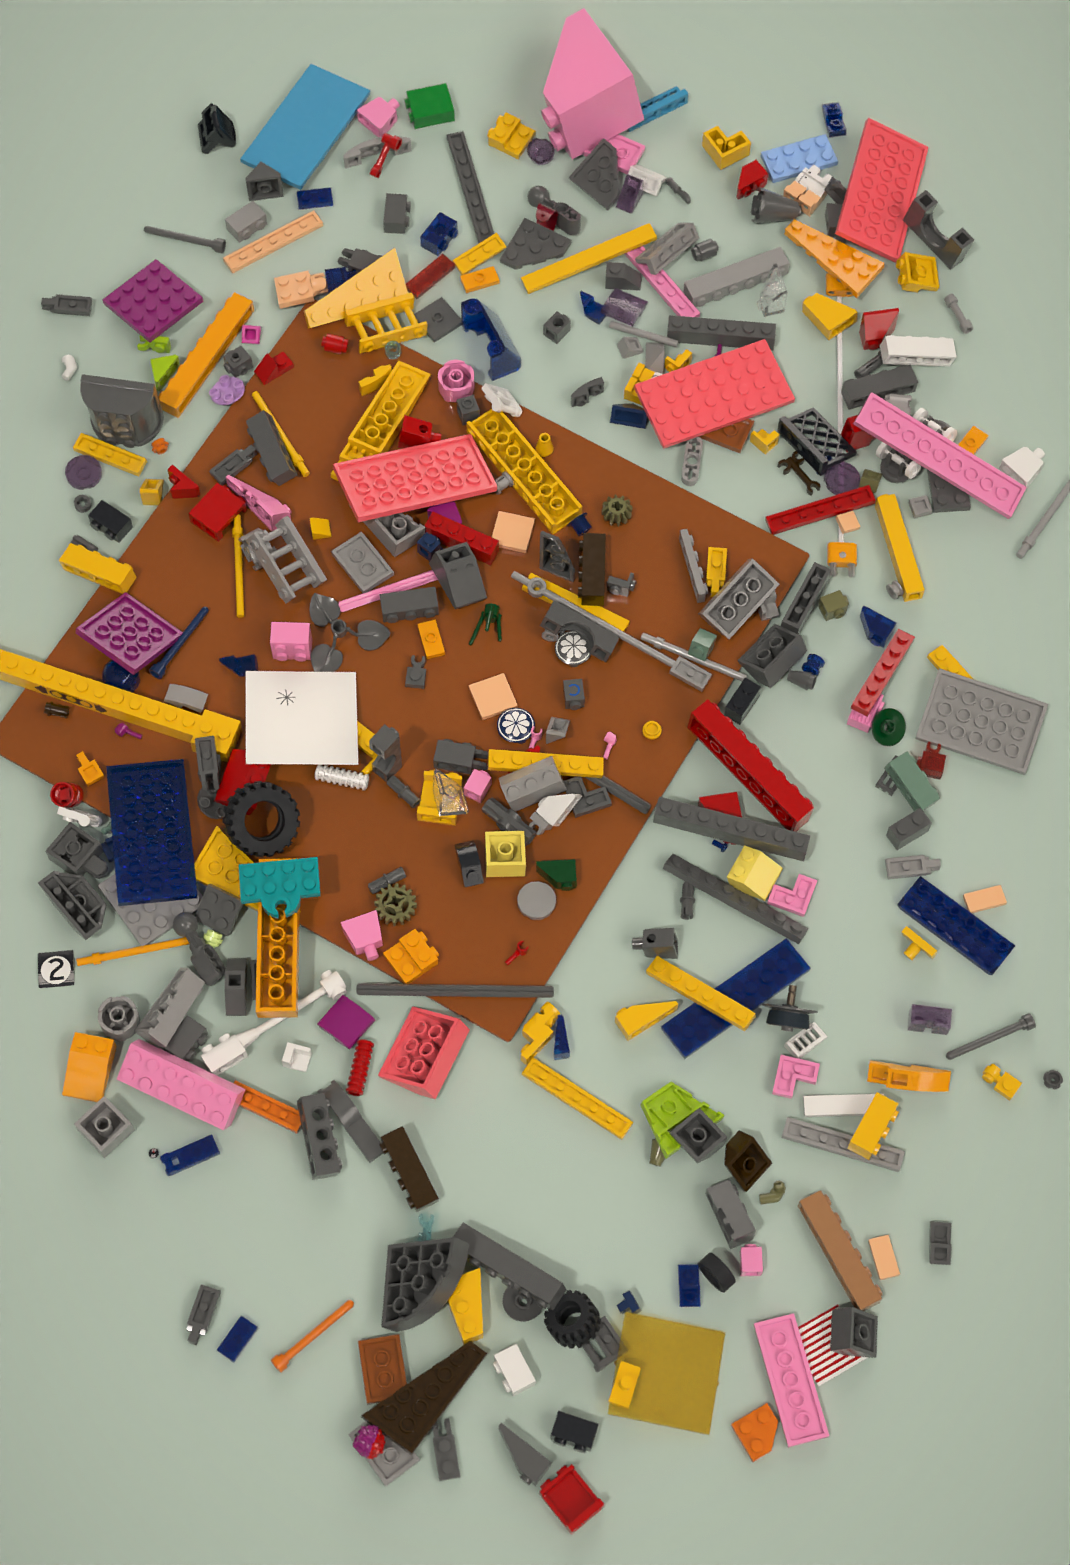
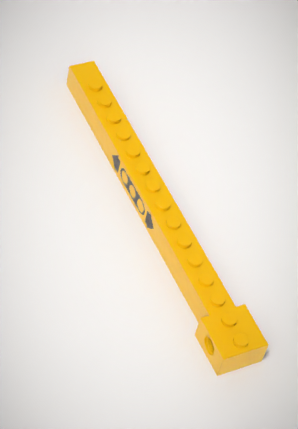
M0 649V680L189 742L193 752H196L195 738L214 736L217 754H220L223 762L228 763L232 749H235L242 733L241 721L206 709L201 716Z

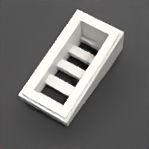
M813 1022L809 1025V1029H803L789 1039L784 1047L794 1058L801 1059L824 1041L827 1035ZM812 1029L820 1036L818 1039L811 1032ZM806 1034H808L813 1039L812 1043L805 1036ZM802 1038L808 1046L805 1047L800 1039ZM795 1043L802 1048L801 1051L794 1045Z

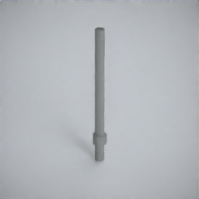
M1070 479L1032 533L1022 542V547L1016 554L1018 558L1022 559L1026 552L1034 546L1036 538L1070 492Z
M643 633L641 636V640L653 644L655 648L660 650L665 649L740 681L747 678V675L709 659H706L704 662L688 655L687 650L665 642L663 638H656L646 633Z

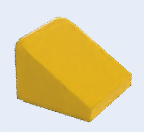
M310 518L313 540L331 537L328 519Z

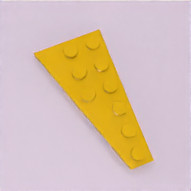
M391 249L388 253L304 310L308 328L344 319L345 310L407 294L396 249Z
M216 826L188 876L206 886L211 883L240 898L239 864L254 862L243 851L232 844L229 837ZM258 903L243 904L258 912Z

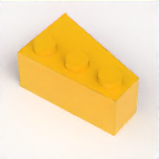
M480 1268L462 1274L455 1291L447 1301L464 1345L469 1341L475 1342L483 1338Z

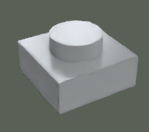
M927 495L909 499L908 503L914 518L932 514L933 510Z

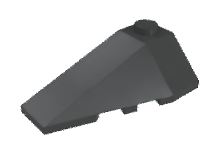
M541 531L539 569L574 582L575 569L560 538Z

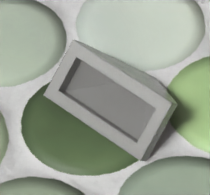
M646 342L645 368L663 374L664 344Z
M551 717L546 731V744L565 737L570 720Z

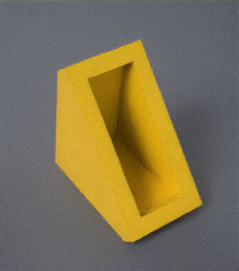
M164 479L144 480L140 487L143 505L158 506L162 501Z

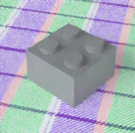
M105 1096L74 1123L80 1134L104 1158L134 1131L132 1124Z

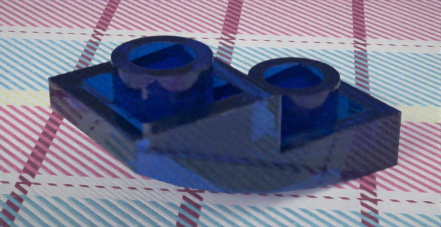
M839 102L822 104L824 121L829 137L846 135V127L842 119L843 112Z
M698 1264L678 1265L680 1307H701Z

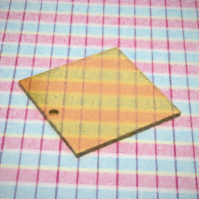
M625 1312L618 1356L614 1362L616 1367L613 1384L621 1361L641 1369L629 1408L625 1409L609 1403L607 1414L709 1435L716 1389L719 1385L718 1376L725 1332Z

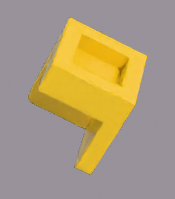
M761 429L758 433L755 431L751 432L750 442L765 455L778 444L779 434L775 430L768 434L764 429Z

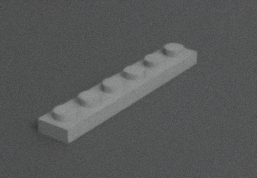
M789 1117L786 1119L782 1134L783 1139L896 1172L900 1171L905 1151L881 1145L877 1155L872 1154L870 1160L847 1149L853 1136Z

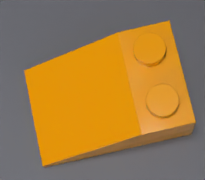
M78 1032L74 1033L69 1052L63 1096L98 1102L104 1097L117 1049L114 1039Z

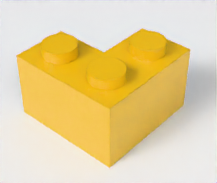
M716 126L703 133L702 146L719 169L722 170L749 156L751 142L742 130L727 138L719 126Z

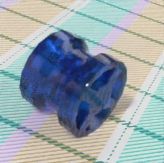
M809 654L807 662L803 663L801 668L804 672H812L813 675L818 676L820 668H823L825 665V661L816 654Z

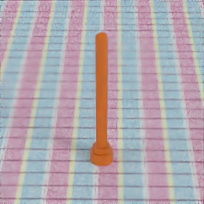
M352 1300L345 1302L285 1354L281 1353L274 1356L271 1362L280 1373L287 1368L290 1359L354 1306V1302Z

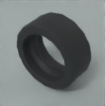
M708 1253L698 1262L699 1269L703 1275L720 1292H726L736 1282L732 1272L715 1254Z

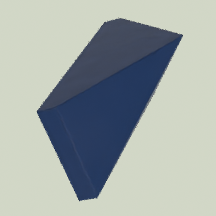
M633 403L612 405L610 423L646 428L647 414L644 408Z

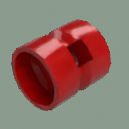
M58 782L50 791L52 802L60 807L74 808L83 800V790L76 783Z

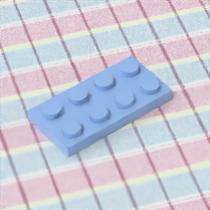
M826 134L761 152L762 161L772 183L797 177L805 167L809 169L815 165L820 170L838 164Z

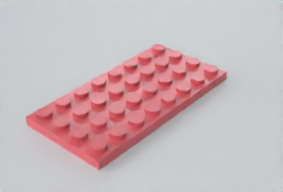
M868 118L863 128L835 234L896 263L897 259L901 256L908 225L903 219L911 203L916 198L929 147Z
M766 339L634 385L637 396L663 449L794 403L795 401Z
M471 434L333 464V470L358 522L497 491V484Z

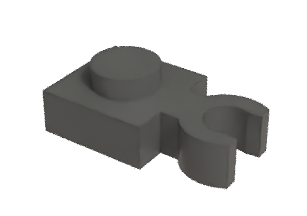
M412 655L411 665L413 667H407L405 687L424 689L427 672L423 668L425 666V656H422V661L417 663L415 662V655Z

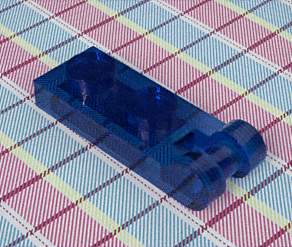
M211 1134L173 1152L161 1155L160 1160L166 1167V1175L172 1176L220 1155V1152ZM178 1158L179 1164L173 1165L172 1160Z

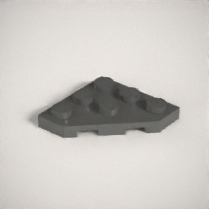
M603 138L569 176V179L606 210H609L619 198L617 149Z
M524 218L501 256L500 263L516 270L525 265L546 262L547 259L561 258L569 248L571 239Z

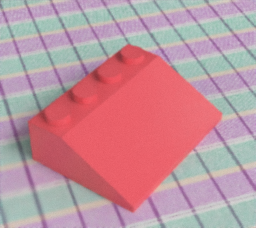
M412 1007L378 1076L416 1094L436 1100L470 1029L459 1018Z

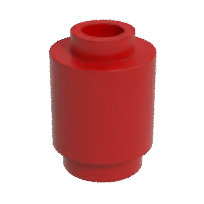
M327 333V336H323L321 347H324V351L346 353L349 339H345L344 336Z

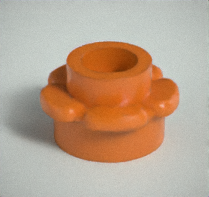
M159 438L152 442V451L163 454L167 451L169 443L164 438Z

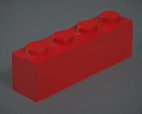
M432 512L424 525L425 533L435 535L440 540V543L447 547L467 542L475 558L490 566L499 552V540L438 513Z

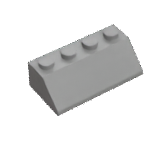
M753 558L748 559L698 614L711 627L727 639H730L777 588L779 583Z

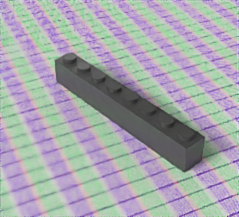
M663 797L658 798L654 812L653 823L741 846L745 845L753 849L803 862L810 840V835Z

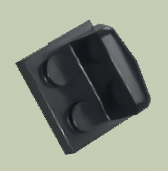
M210 103L201 112L202 120L198 123L201 150L205 154H209L218 144L231 148L236 145V133L233 122L217 105Z

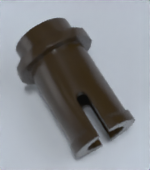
M52 701L50 703L46 702L44 713L48 716L55 715L67 719L70 707L53 704Z

